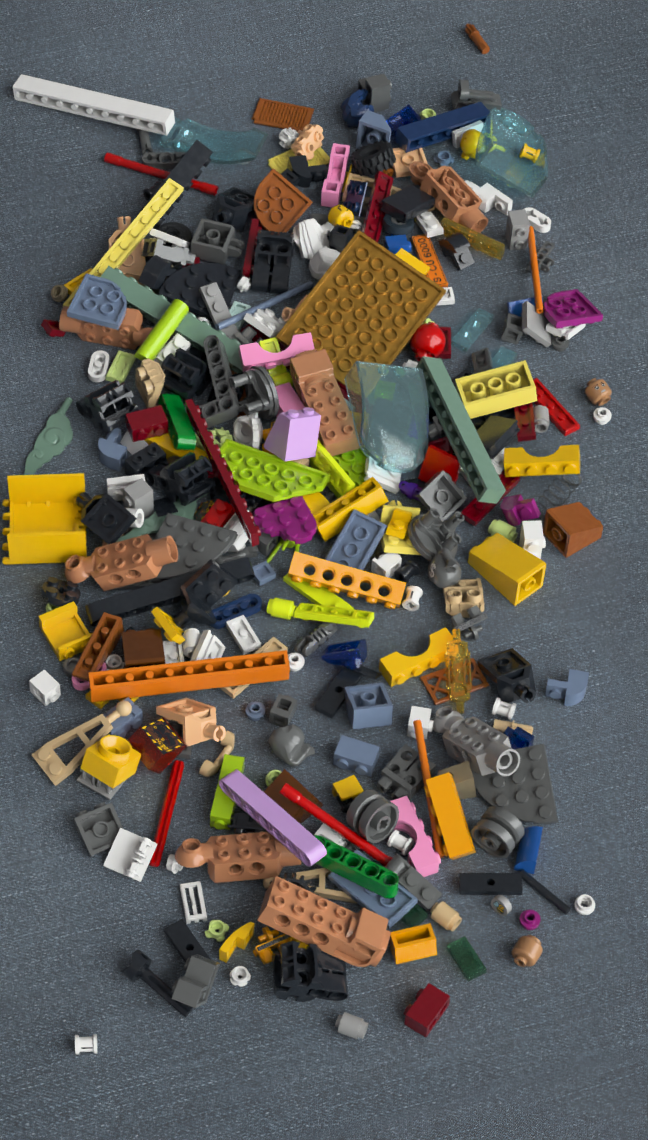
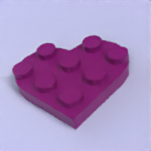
M302 496L285 499L255 509L254 525H258L260 532L270 534V537L281 536L284 541L288 539L289 541H295V544H303L311 541L312 536L317 532L316 520Z

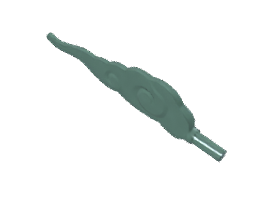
M66 397L56 414L48 418L46 427L37 437L34 450L29 453L26 459L23 475H34L37 469L51 461L53 456L61 454L65 447L71 443L73 431L70 427V420L65 416L73 402L70 397Z
M178 498L177 502L174 503L178 512L172 514L193 520L194 513L197 510V500L187 506H183L180 503V498ZM156 512L153 513L149 518L144 519L143 525L140 528H133L116 542L145 534L158 533L167 515L158 517Z

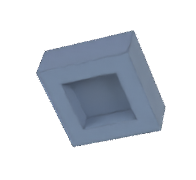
M267 561L253 566L254 579L259 586L276 578L275 571Z

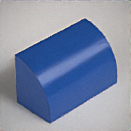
M531 826L524 829L525 834L520 839L514 866L515 871L521 872L525 870L527 873L534 874L543 827Z

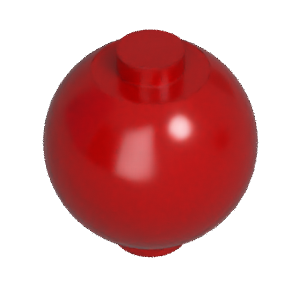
M433 322L420 325L410 339V347L416 354L415 360L419 362L423 356L438 357L443 352L446 344L443 331Z

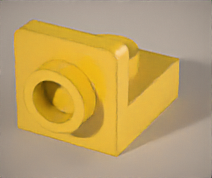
M394 508L386 534L404 540L408 532V524L411 521L412 513Z

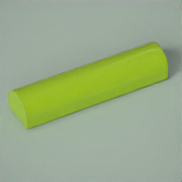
M179 299L172 301L134 357L141 361L145 359L154 361L189 311L188 306Z

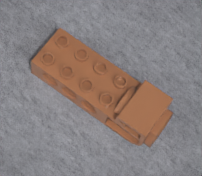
M313 349L296 354L294 358H290L291 379L298 397L305 407L313 408L315 412L321 415L318 440L331 456L359 449L361 435L335 379L334 368L325 349L319 351Z
M278 876L274 878L266 890L257 921L308 945L316 944L321 951L357 967L369 965L376 967L387 949L391 934L390 931L386 930L387 918L366 908H362L359 913H355Z

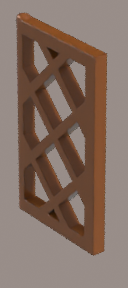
M474 658L420 677L435 706L489 686ZM470 664L474 668L473 672L462 669V667ZM451 671L457 672L454 679L443 676ZM460 673L470 676L468 684L457 680ZM432 678L438 679L436 686L429 684L427 680ZM473 678L479 679L482 684L477 686L471 685ZM441 680L452 683L450 690L439 687ZM455 685L466 688L458 693L452 692ZM440 692L447 694V697L438 700L435 694Z

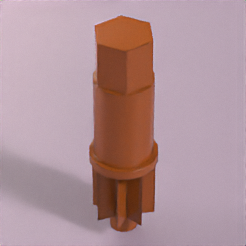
M466 24L465 32L469 38L475 43L482 54H487L490 51V47L482 38L480 32L473 24Z

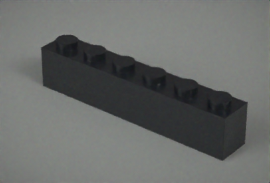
M196 140L140 212L169 178L188 191L193 185L192 179L195 178L197 180L203 172L200 169L203 166L206 168L212 161L210 156L213 152ZM181 193L174 202L179 203L184 195ZM171 205L164 215H169L174 207ZM163 216L159 219V221L154 225L153 228H155V226H161V224L165 220Z

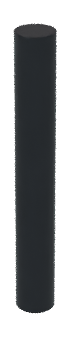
M525 870L520 872L522 879L564 914L569 913L571 908Z

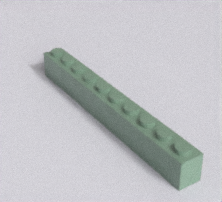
M108 266L101 275L102 278L114 282L121 288L122 293L126 296L128 308L139 310L144 318L154 324H157L171 304L163 295L153 293L148 286L138 284L136 279L133 277L128 278L118 268L113 269ZM188 312L173 335L180 334L191 343L192 347L204 353V339L209 335H216L225 346L230 369L237 374L242 373L243 369L238 352L241 343L234 338L231 340L226 337L223 331L219 329L216 331L211 328L208 322H201L193 313Z
M423 356L415 371L478 502L497 504L506 490L442 360L440 358Z

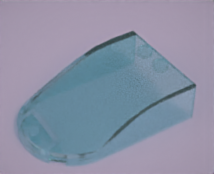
M495 107L487 115L476 148L475 165L490 173L493 178L504 181L507 186L514 187L533 198L548 179L546 141L541 134H536L533 130L535 127L526 119L508 109L501 108V110H498ZM524 143L536 150L540 149V154L535 164L527 158L519 157Z
M356 361L344 379L356 436L361 450L367 457L370 456L378 462L377 466L396 473H406L415 470L424 461L428 449L429 403L423 369Z

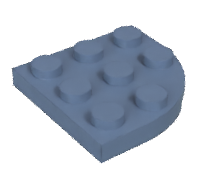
M86 274L67 310V317L118 330L127 311L126 296H124L121 288L114 282L102 277Z

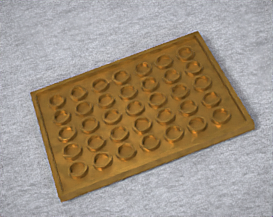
M358 230L280 330L276 339L288 348L294 335L311 332L314 348L317 351L326 350L334 368L333 373L336 381L366 399L447 290Z

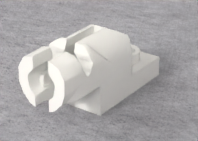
M465 181L482 200L479 209L486 213L495 207L507 216L508 211H512L513 200L489 183L480 188L471 181Z

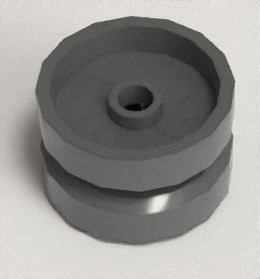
M366 790L360 793L349 806L346 822L351 829L369 842L378 843L389 836L395 828L399 819V810L395 804L375 790Z
M498 806L488 807L481 820L471 830L475 843L486 853L497 858H507L525 834L524 827L519 819L508 810Z

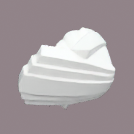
M314 218L303 220L294 227V242L299 247L301 258L311 259L319 249L325 246L329 248L328 228L318 224Z
M327 246L319 249L309 262L311 275L315 279L320 280L341 252L330 249Z
M258 412L239 416L233 425L235 442L259 450L263 438V427L260 418H258Z

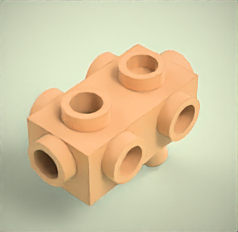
M308 124L304 127L303 131H298L299 135L291 146L295 156L306 155L307 160L314 157V151L322 146V140L324 139L322 127Z

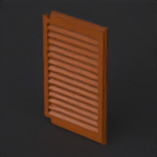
M259 98L252 120H254L255 124L280 129L291 128L298 132L299 130L303 131L304 127L310 124L314 108Z

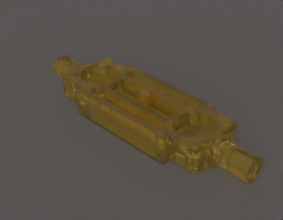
M453 629V640L447 642V651L445 652L446 691H449V700L456 702V711L463 714L465 713L464 702L470 700V691L472 689L470 651H468V642L460 639V629ZM449 658L451 659V678H452V684H451V681H450V661H449Z

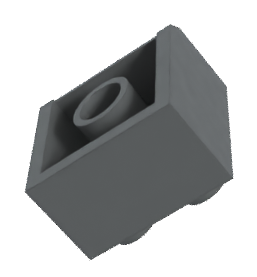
M201 218L191 242V253L196 254V257H200L201 260L225 265L228 256L240 257L242 254L241 249L245 247V243L235 239V228L232 225Z

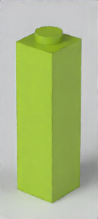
M225 754L219 780L235 769L243 774L245 757ZM218 780L210 814V826L220 830H230L227 825L232 824L231 815L234 814L236 803L222 791Z

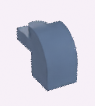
M115 428L111 433L107 434L106 439L99 438L98 452L99 460L104 466L120 472L125 459H127V447L120 445L122 440L121 429Z
M569 669L567 682L548 679L545 696L554 699H565L564 706L578 704L585 696L589 672Z

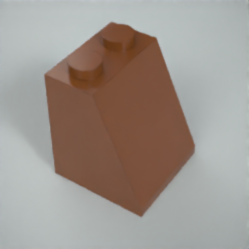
M580 502L546 510L543 534L565 558L597 541L602 536V523Z

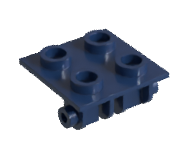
M350 180L347 186V196L343 206L351 210L354 216L360 217L368 182Z

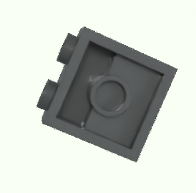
M444 470L437 472L416 495L428 510L432 507L436 508L440 513L439 519L442 521L446 520L467 499L463 490L456 486L452 481V477Z
M105 802L94 806L95 810L88 813L87 810L75 814L76 818L72 821L80 840L85 845L89 857L111 849L119 829H123L112 802L107 805Z

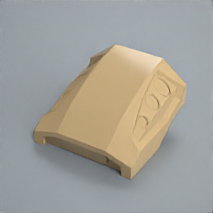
M145 359L142 360L141 366L136 368L135 381L136 388L146 407L151 408L156 406L165 381V374L158 362Z
M480 578L462 579L456 585L442 588L445 598V611L451 616L461 613L463 618H470L466 610L476 605L481 612L484 611L483 588Z

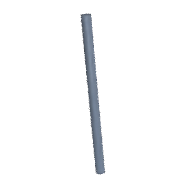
M308 281L215 324L216 330H222L243 320L246 313L254 314L258 309L265 310L313 287V282Z

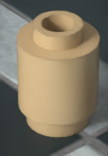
M444 901L435 903L430 910V913H432L431 919L446 930L454 931L462 921L459 913Z

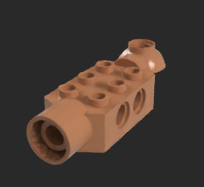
M414 161L410 164L411 181L419 185L420 190L435 198L434 206L450 223L461 225L470 236H476L485 229L488 219L479 210L482 200L452 167L441 166L438 169H433L428 164L420 161Z
M68 306L62 308L59 329L61 331L76 333L82 341L133 350L142 345L153 329L150 327L143 328L142 313L137 309L127 308L126 315L118 330L67 317Z
M148 534L97 547L91 556L73 555L69 557L65 563V578L72 583H80L92 575L103 591L153 579L158 576L163 565L177 562V546L171 536L152 540Z
M269 832L211 836L206 843H200L198 839L189 838L183 841L175 853L176 862L187 868H195L207 863L208 874L215 883L275 878L279 876L283 867L301 865V860Z

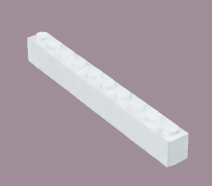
M23 74L20 75L12 87L14 98L18 101L167 136L175 124L174 111L172 109Z

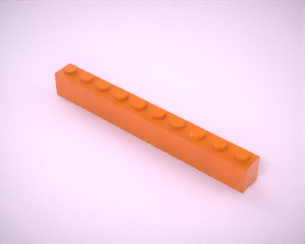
M287 650L90 672L88 674L91 702L289 680L290 665Z

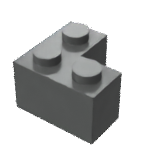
M385 74L358 80V90L366 89L368 91L366 99L363 100L365 105H373L375 113L389 109L392 84Z
M198 954L188 958L184 966V970H186L185 976L175 980L171 992L174 993L172 999L193 1008L206 1004L220 963Z

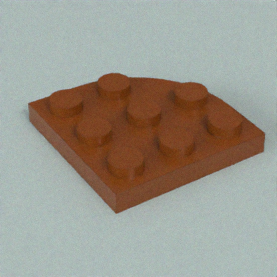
M273 168L259 184L254 196L253 206L256 218L259 219L260 225L266 231L287 233L313 202Z

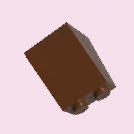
M148 628L141 631L128 630L121 632L124 668L165 664L161 629Z
M285 769L264 791L267 796L300 824L312 814L279 793L285 783L298 790L318 807L321 808L324 805Z

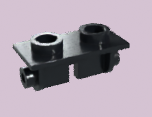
M236 812L232 814L231 822H233V825H227L237 834H245L246 831H252L253 833L268 832L254 819L250 822L251 816L247 813Z

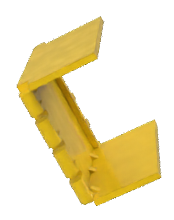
M84 473L7 476L9 499H4L2 505L10 507V513H3L2 519L10 520V528L2 529V534L7 535L8 543L2 544V549L9 551V557H3L2 563L5 565L66 563L67 559L73 555L87 557L86 526L81 522L83 508L76 504L77 497L85 501L80 496L81 493L85 492Z

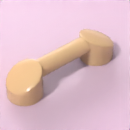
M226 731L224 739L221 740V745L224 746V749L214 763L205 760L199 774L204 777H210L218 772L223 763L224 755H229L234 749V733Z

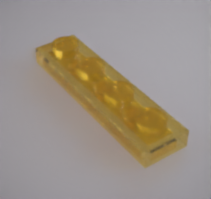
M445 217L442 219L441 226L443 227V235L446 237L459 232L466 237L471 245L470 247L499 260L503 258L505 244Z

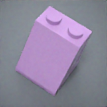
M304 407L302 410L290 409L287 412L279 413L264 443V448L283 461L315 457L321 415L310 407Z

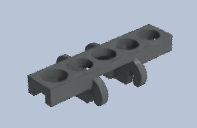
M545 241L540 250L536 251L537 257L539 256V259L537 258L539 271L549 272V266L554 265V260L548 256L554 249L555 244ZM529 261L528 266L525 269V273L529 272L532 274V271L530 270L531 262Z

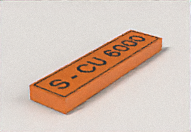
M425 234L412 236L411 242L418 259L430 267L426 276L442 288L448 287V282L430 237L427 238Z

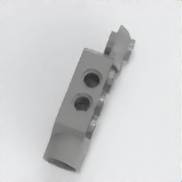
M450 706L439 708L436 711L433 730L438 733H444L442 738L448 756L460 763L469 761L471 770L481 776L494 772L502 776H510L518 769L520 755L511 748L507 735L476 717L464 719L459 712L453 710Z

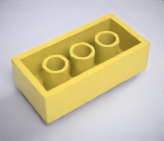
M526 360L455 379L456 390L470 419L537 401L536 386Z

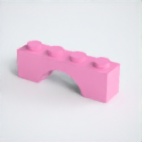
M333 143L327 179H324L321 193V206L334 207L339 205L349 163V145Z
M310 332L294 335L290 346L279 353L265 351L257 342L240 345L238 352L244 372L255 365H260L266 369H273L277 365L282 364L290 366V358L315 348Z
M407 796L392 800L391 802L399 810V819L393 830L407 833L415 842V847L408 853L407 862L423 877L438 873L439 864L441 863L440 856L432 848L431 837L424 832L423 821L421 818L418 819L414 803L410 802Z

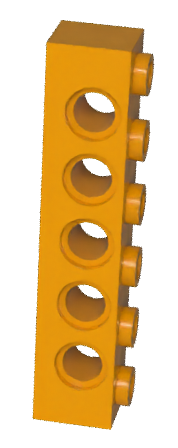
M295 551L288 572V577L291 578V581L297 583L305 581L314 588L326 587L328 591L336 594L344 592L347 593L348 597L358 599V597L365 598V601L371 604L383 603L384 607L389 609L400 607L406 583ZM312 567L315 573L313 575H306L304 569ZM330 572L333 575V579L327 581L322 575ZM347 577L351 579L352 583L349 586H345L341 583V580ZM368 583L370 589L363 591L360 588V584ZM380 588H386L389 591V594L387 596H381L378 590Z

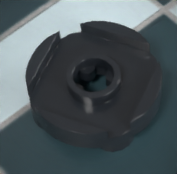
M49 577L41 590L43 599L44 597L48 598V603L58 607L73 601L77 605L81 595L77 583L58 580L55 577Z

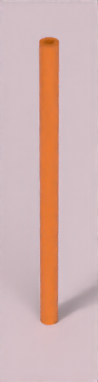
M530 226L528 245L536 312L541 314L543 313L536 244L534 228Z
M415 720L413 725L424 786H426V779L431 778L422 723L421 720ZM426 795L435 851L442 858L445 857L442 837L439 836L436 828L439 822L437 817H433L431 812L432 799Z

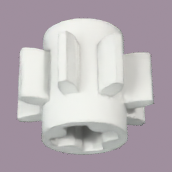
M291 128L283 129L279 134V139L281 140L279 144L283 148H291L299 133Z

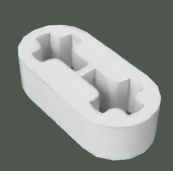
M525 208L530 226L540 233H546L550 230L551 220L549 217L534 208Z

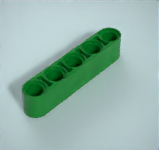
M160 394L158 406H162L168 420V433L174 449L195 450L196 435L180 395Z
M314 835L327 851V855L317 861L316 864L384 898H393L397 895L398 876L396 873L322 836Z

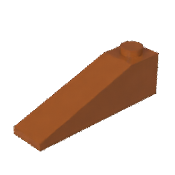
M103 613L72 672L73 677L89 681L88 673L98 672L116 647L122 636L121 632H124L121 617Z

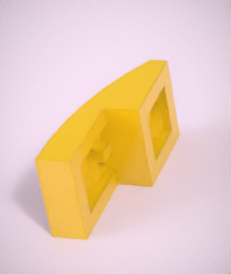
M253 922L238 928L227 938L219 949V960L227 963L236 947L243 950L246 948L254 934Z

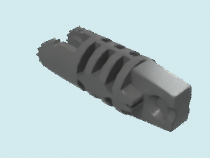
M324 622L317 626L294 646V650L297 653L303 652L302 654L306 657L328 641L338 630L336 623Z

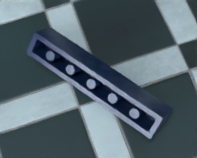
M477 102L397 128L395 141L407 153L451 139L452 131L479 120L483 122L484 128L489 127L492 113L482 102Z

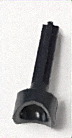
M139 949L133 952L129 967L121 970V972L132 982L141 978L186 1018L192 1012L193 1007L173 1000L172 996L174 993L171 992L172 989L149 969L152 960Z

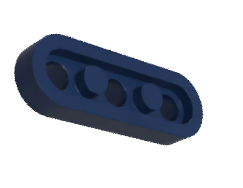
M248 594L213 609L212 612L216 620L220 621L209 625L212 628L221 629L226 627V622L242 615L246 618L256 614L262 608V599L256 594Z

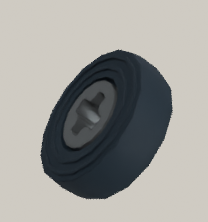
M388 214L383 218V228L390 234L408 235L413 230V219L402 223Z

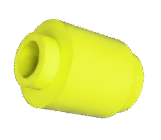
M276 597L274 599L270 598L267 605V614H271L272 617L290 620L291 617H294V611L297 606L291 600Z

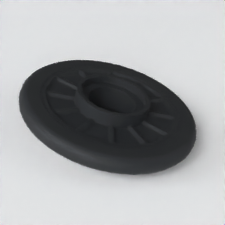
M168 222L156 229L169 235L178 236L177 238L191 243L192 241L191 230L182 223ZM166 242L163 245L171 247L173 243Z

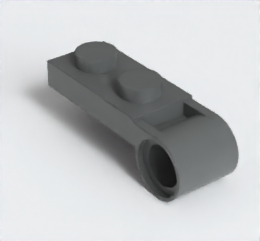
M458 90L454 91L450 96L453 110L477 102H482L487 109L500 110L502 107L500 94L493 93V100L469 98L468 101H459Z
M396 854L386 864L385 868L397 874L398 883L413 894L427 911L442 896L440 891L400 855Z

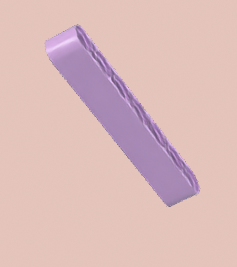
M235 769L219 780L220 788L230 799L306 866H312L327 855L326 848L315 836L239 770Z

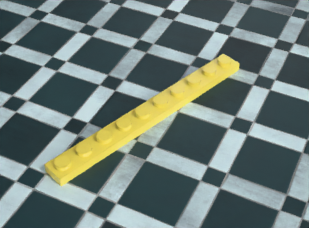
M169 178L89 274L101 277L108 266L113 269L119 268L184 191V187ZM79 286L65 301L63 307L70 306Z

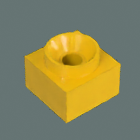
M108 734L86 749L81 769L109 787L115 788L136 773L141 753L134 750L126 739Z

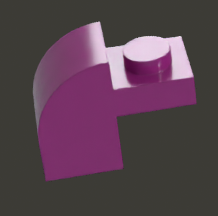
M521 494L504 497L500 505L507 523L512 526H518L525 520L539 518L541 514L534 498L524 500Z

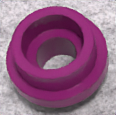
M525 910L521 913L520 924L524 929L534 930L540 925L541 918L536 911Z

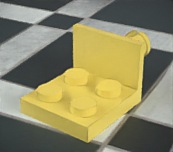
M392 500L388 505H383L380 522L388 526L392 519L394 508L411 512L412 520L420 515V508L402 506V503L398 500L396 505L395 500ZM385 531L380 540L384 552L421 555L412 545L408 532L403 540L387 535Z

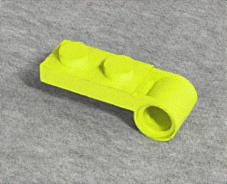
M276 337L258 342L265 351L271 353L281 352ZM283 364L277 365L273 369H266L275 386L290 383L293 387L291 375Z

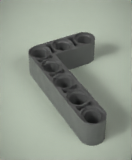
M216 335L207 336L203 342L216 395V400L199 406L200 416L205 418L208 428L231 420L240 413L236 390L229 383L232 373L226 349Z

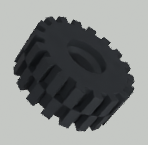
M388 141L368 143L367 146L363 145L360 149H356L350 156L354 170L360 176L375 175L378 171L383 172L384 169H389V166H393V163L396 162L391 143Z

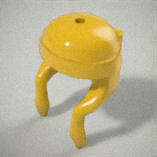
M476 129L467 130L460 140V147L463 151L461 157L465 160L469 158L480 160L488 156L494 149L503 154L505 150L497 145L484 148V138L494 143L496 140L494 137L482 134Z

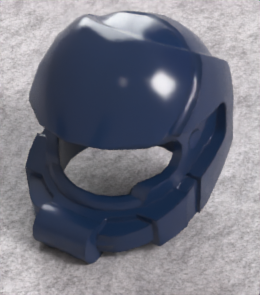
M366 89L357 90L344 100L340 106L343 111L342 119L347 123L348 127L358 128L359 120L367 110L374 112L373 105L362 104L363 100L367 97L368 91Z

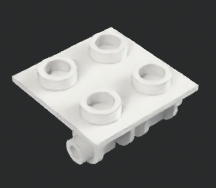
M120 828L103 866L141 882L158 844L146 837L138 836Z

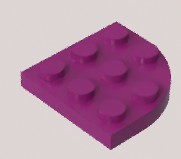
M578 289L553 293L544 302L543 314L555 328L578 326L587 323L593 324L603 320V314Z

